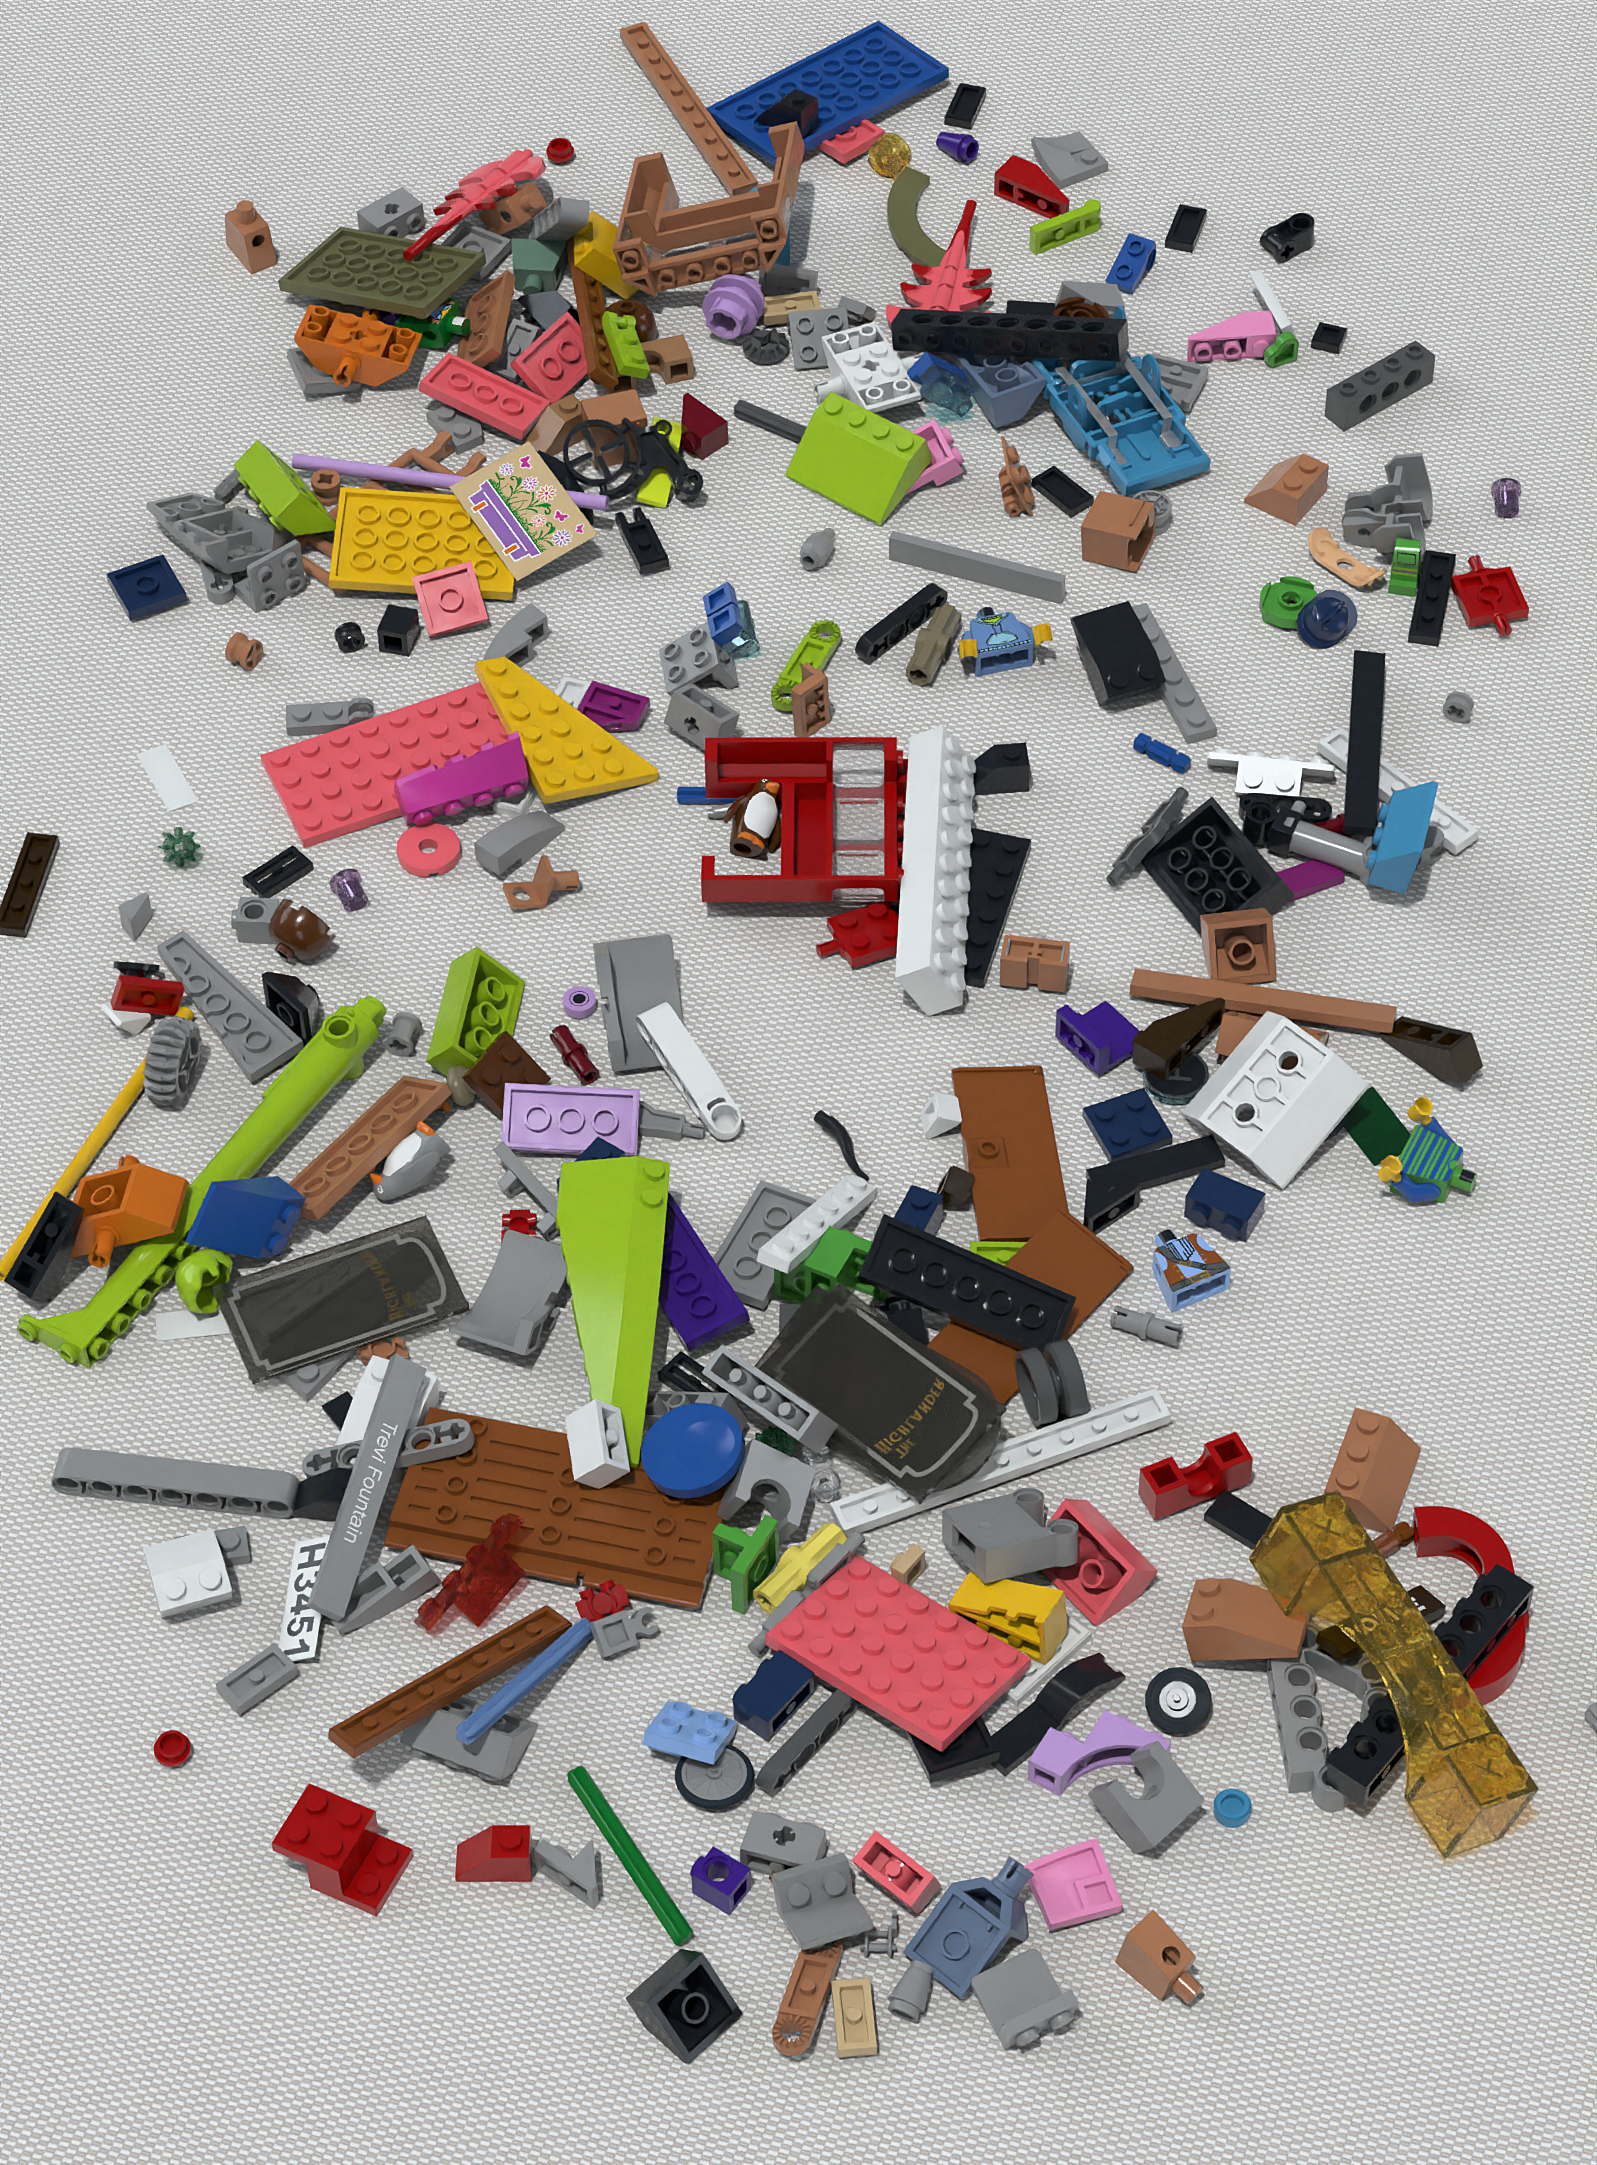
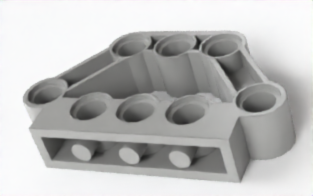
M1308 1622L1302 1646L1311 1648L1301 1647L1300 1655L1296 1658L1266 1659L1265 1668L1288 1792L1311 1791L1313 1801L1317 1807L1326 1812H1337L1347 1806L1349 1798L1336 1789L1326 1786L1328 1785L1326 1784L1328 1767L1325 1766L1328 1736L1320 1728L1322 1705L1320 1700L1314 1696L1316 1675L1354 1693L1362 1701L1360 1722L1363 1723L1368 1717L1369 1708L1378 1696L1384 1698L1390 1691L1389 1687L1393 1680V1674L1389 1661L1378 1654L1363 1653L1343 1663L1338 1662L1315 1642L1318 1632L1323 1629L1315 1623ZM1366 1678H1374L1376 1680H1368ZM1294 1684H1299L1303 1687H1296ZM1298 1716H1307V1717H1309V1718H1308V1719H1304V1718H1300V1717H1298ZM1385 1730L1380 1731V1732L1385 1733V1734H1390V1733H1391V1732L1385 1731ZM1309 1747V1748H1313V1749H1316V1750L1310 1751V1750H1307V1749H1304V1748ZM1358 1756L1362 1759H1370L1367 1756Z

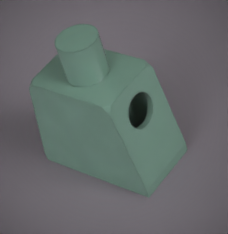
M512 238L513 274L516 276L515 290L523 291L524 295L556 290L568 265L566 241Z

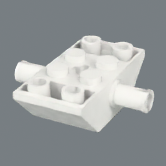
M876 322L821 337L832 379L813 383V391L817 401L824 400L830 392H833L876 413L921 399V393L908 376L907 371L924 352L900 359Z

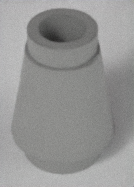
M912 1960L910 1967L907 1968L888 1997L890 2001L889 2012L911 2022H916L918 2016L924 2014L933 1972L931 1966L918 1960Z

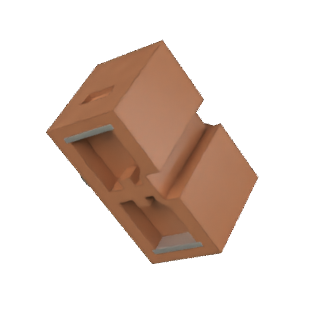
M1035 934L1032 937L1005 935L1000 958V985L1027 988V983L1038 984L1039 990L1065 992L1069 971L1070 942L1049 940L1042 934Z

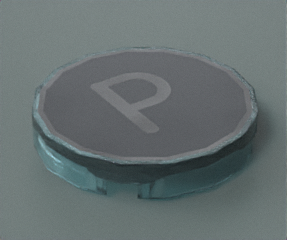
M1195 1052L1165 1082L1144 1069L1142 1070L1143 1087L1148 1093L1149 1091L1154 1095V1099L1158 1102L1172 1106L1189 1104L1209 1080L1208 1066L1202 1057Z

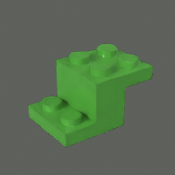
M830 1225L813 1253L792 1271L786 1274L774 1269V1295L795 1304H846L854 1290L880 1300L888 1298L890 1293L857 1279L872 1242L858 1237L850 1231L840 1230Z

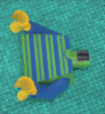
M1423 1096L1415 1100V1105L1411 1106L1407 1112L1409 1119L1421 1121V1126H1415L1399 1159L1389 1155L1381 1161L1383 1167L1378 1171V1177L1384 1182L1391 1180L1390 1192L1401 1194L1410 1202L1434 1201L1442 1203L1446 1201L1452 1187L1471 1192L1477 1179V1173L1462 1168L1464 1150L1445 1132L1434 1116H1429L1433 1110V1105L1427 1097Z

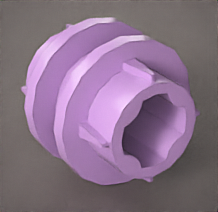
M745 273L718 277L710 287V291L702 304V311L707 323L706 327L717 336L725 339L735 340L737 336L751 333L765 309V299L761 292L762 285Z

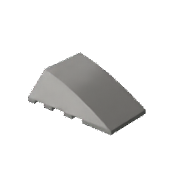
M193 492L147 502L146 508L175 538L205 562L225 574L246 570L249 564L284 546L292 535L286 528L280 531L275 527L267 514H262L260 518L249 515L247 508L237 506L227 509L225 508L226 502Z

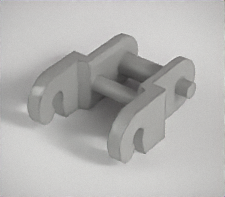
M892 1910V1925L888 1926V1931L868 1930L859 1934V1938H865L864 1944H860V1950H864V1957L868 1956V1951H888V1957H891V1950H896V1944H891V1939L897 1938V1910ZM868 1936L888 1937V1943H868Z

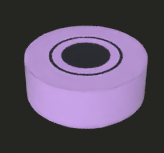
M576 986L567 990L563 995L565 1013L576 1019L592 1015L596 1009V996L594 992L584 986Z

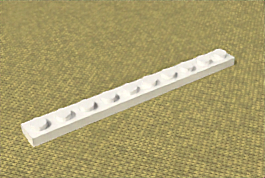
M1154 1388L947 1461L935 1472L923 1478H914L908 1475L902 1479L899 1478L831 1502L830 1512L844 1535L850 1537L854 1531L861 1533L1163 1426L1171 1422V1413L1157 1389ZM930 1467V1468H928V1469H925V1470H922V1471H919V1472H916V1473H918V1474L924 1473V1472L928 1471L929 1469H931L932 1467Z

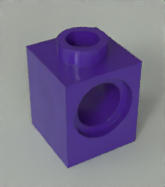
M714 1846L705 1857L700 1856L695 1861L690 1871L692 1893L729 1916L752 1888L751 1869ZM715 1877H723V1878H725V1879L722 1880V1881H713V1880H711V1879H713V1878H715Z

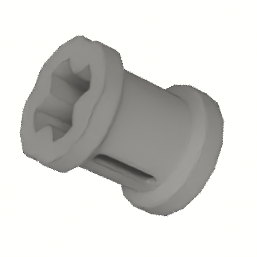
M399 1012L394 1016L392 1021L394 1027L391 1034L385 1038L384 1046L394 1055L403 1057L408 1056L413 1051V1040L415 1035L420 1033L422 1022L411 1013Z

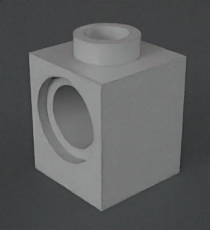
M240 897L238 909H233L231 915V927L237 930L239 943L275 944L270 937L269 924L273 913L280 904L279 899Z

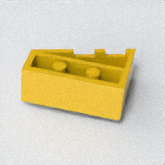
M969 1572L948 1603L949 1612L955 1615L958 1614L1018 1651L1027 1654L1032 1660L1044 1665L1053 1658L1057 1647L1068 1634L1064 1590L1009 1579L984 1583L974 1572Z

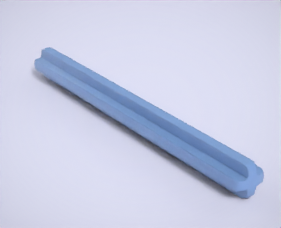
M586 1618L579 1619L456 1727L457 1733L455 1736L457 1740H462L466 1745L473 1743L593 1637L589 1625L591 1622Z

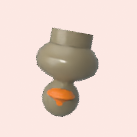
M458 1065L449 1068L446 1083L452 1094L442 1103L438 1111L449 1112L454 1103L460 1106H467L474 1102L478 1094L462 1078L470 1067Z

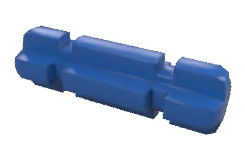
M1139 733L1135 737L1133 748L1142 754L1147 752L1148 757L1167 767L1172 765V769L1179 773H1185L1189 769L1191 758L1182 752L1177 754L1176 749L1156 739L1151 741L1152 737L1145 733Z

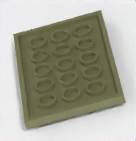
M340 227L279 279L278 283L280 291L293 293L296 296H310L318 300L340 302L343 305H357L370 310L378 309L388 311L391 314H404L417 319H426L486 264L485 253L432 243L414 259L407 261L403 257V252L416 240Z

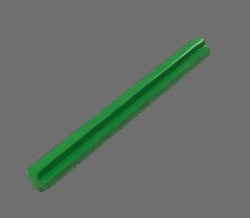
M577 1766L575 1769L570 1770L567 1773L569 1784L674 1944L682 1946L693 1938L692 1928L586 1768Z

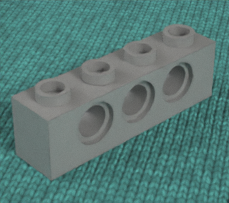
M723 1344L720 1345L702 1371V1374L817 1454H819L838 1427V1424Z

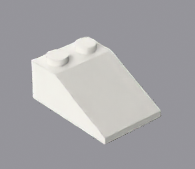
M372 1355L359 1380L336 1445L363 1440L389 1360ZM425 1372L407 1429L423 1426L429 1408L436 1407L439 1401L438 1376ZM357 1455L351 1456L346 1461V1465H354ZM405 1467L394 1469L390 1480L398 1482Z

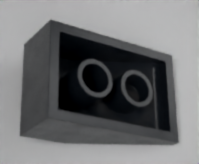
M1129 601L1070 618L1099 707L1155 691L1166 682L1156 650Z

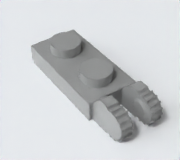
M357 697L353 698L350 702L339 701L286 705L287 735L325 734L373 718V714H371L374 708L373 700Z

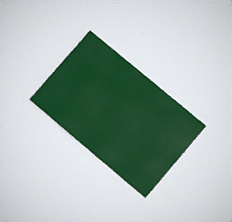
M1373 1086L1368 1088L1350 1109L1344 1124L1345 1130L1374 1166L1381 1164V1161L1389 1155L1395 1157L1401 1155L1411 1136Z

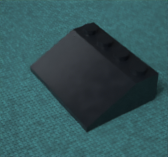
M1210 797L1168 832L1141 860L1143 866L1200 935V915L1265 908L1272 915L1295 896L1213 797Z

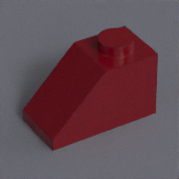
M684 394L681 420L682 446L687 452L693 453L699 459L704 460L728 444V421L691 394Z

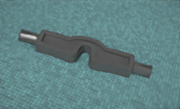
M1177 788L1169 800L1162 802L1142 825L1143 834L1132 839L1127 844L1120 856L1112 864L1114 869L1106 877L1110 885H1118L1126 873L1133 871L1145 855L1165 836L1169 825L1183 809L1181 804L1189 796L1185 788Z

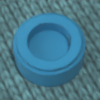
M1225 1789L1219 1792L1214 1799V1817L1218 1823L1225 1827H1241L1250 1818L1251 1800L1241 1790Z

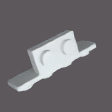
M1223 748L1215 749V752H1208L1207 756L1208 765L1238 768L1235 795L1243 796L1247 793L1299 796L1302 775L1334 778L1335 765H1329V761L1315 758L1310 759V762L1297 761L1296 757L1289 755H1280L1278 759L1265 758L1266 755L1260 752H1247L1246 756L1234 755L1233 750Z

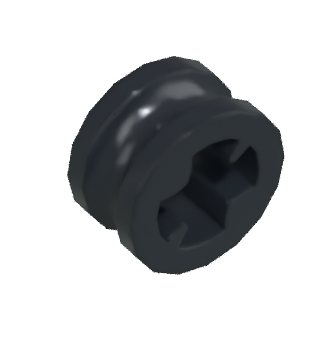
M355 622L343 623L335 630L334 637L338 642V647L345 653L356 652L365 643L361 627Z

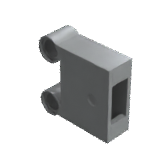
M1021 1488L1015 1490L1012 1494L942 1510V1542L984 1583L1002 1579L1012 1580L1014 1576L1055 1566H1071L1078 1560L1077 1523L1068 1519H1055L1049 1521L1046 1527H1044V1494L1038 1489Z

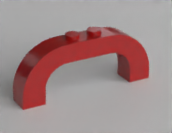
M1414 1507L1411 1527L1414 1530L1413 1540L1417 1558L1433 1556L1452 1557L1466 1563L1473 1569L1477 1577L1482 1573L1488 1574L1496 1564L1515 1574L1507 1545L1500 1535L1480 1518L1468 1512L1450 1507ZM1528 1610L1446 1707L1445 1712L1469 1710L1486 1705L1501 1696L1511 1686L1521 1665L1526 1637L1525 1629L1529 1628Z

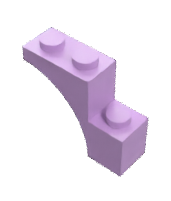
M1105 1710L1084 1743L1078 1741L1075 1736L1068 1732H1060L1050 1727L1028 1760V1781L1061 1796L1074 1781L1093 1770L1113 1765H1134L1131 1762L1130 1755L1138 1747L1159 1741L1170 1755L1171 1742L1167 1741L1157 1732H1148L1134 1725L1128 1718L1122 1715H1114Z

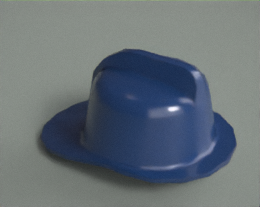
M1325 590L1302 608L1296 623L1300 636L1310 646L1319 649L1330 648L1353 630L1357 624L1358 614L1354 603L1344 593L1337 590Z

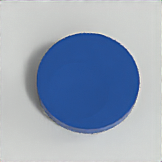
M708 1403L687 1404L667 1412L651 1426L642 1443L641 1461L649 1480L658 1490L677 1498H696L718 1490L733 1478L744 1459L745 1439L737 1420L727 1410Z

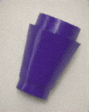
M941 132L936 139L938 148H941L961 162L972 161L979 150L978 141L972 135Z

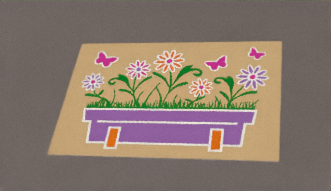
M529 441L449 487L517 581L598 535Z

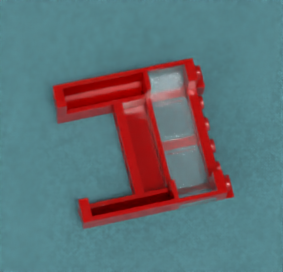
M897 737L705 738L706 798H740L744 795L746 796L760 779H769L780 785L776 804H782L781 875H715V856H702V902L900 901L901 878L904 875V869H902V866H898L897 862H902L903 842H897V838H903V819H897V814H903V804H906L908 759H903V750H897ZM706 804V805H723V804Z

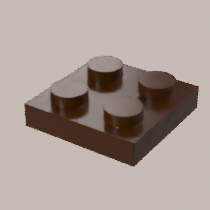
M507 1031L500 1033L462 1077L502 1121L505 1083L546 1085L551 1079Z

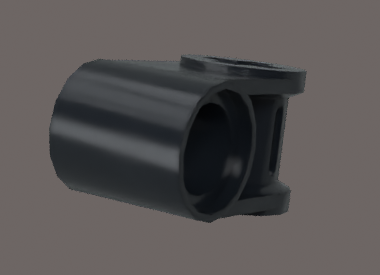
M1306 213L1292 215L1279 224L1267 228L1260 237V246L1265 250L1273 252L1278 262L1284 263L1289 261L1294 256L1313 247L1314 218Z

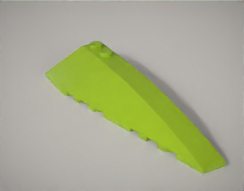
M640 1156L563 1162L560 1170L555 1222L557 1231H560L561 1236L560 1248L562 1257H565L567 1267V1284L571 1287L572 1292L571 1305L580 1349H583L585 1359L583 1366L585 1376H588L590 1385V1402L597 1399L620 1408L629 1467L637 1468L656 1328L670 1163Z

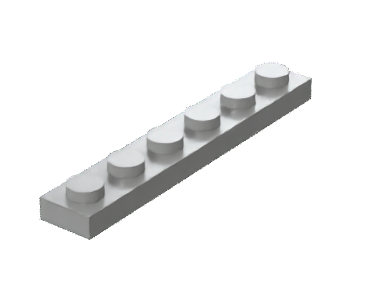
M1147 603L1132 606L1156 650L1166 682L1157 691L1186 743L1191 744L1216 737L1217 727L1149 606Z

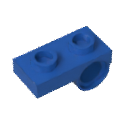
M1129 233L1105 280L1106 283L1117 284L1120 291L1133 295L1143 273H1148L1153 267L1156 258L1155 241Z

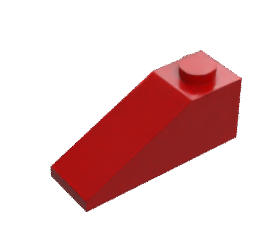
M1012 155L995 172V196L1049 219L1069 212L1070 200L1037 164Z

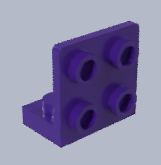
M1107 1001L1102 1002L1083 1015L1076 1013L1067 1004L1056 1010L1055 1037L1098 1076L1133 1054L1132 1041L1139 1030Z

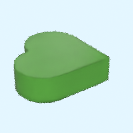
M1285 332L1279 335L1274 344L1264 351L1263 357L1270 367H1277L1295 361L1298 357L1299 342L1292 332Z

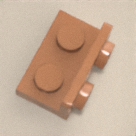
M805 663L801 666L802 682L791 689L794 735L796 737H810L830 723L828 678L823 671Z

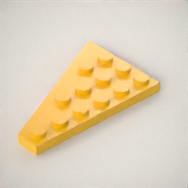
M505 656L475 663L474 671L507 735L517 731L520 735L527 772L543 804L658 781L659 772L656 767Z

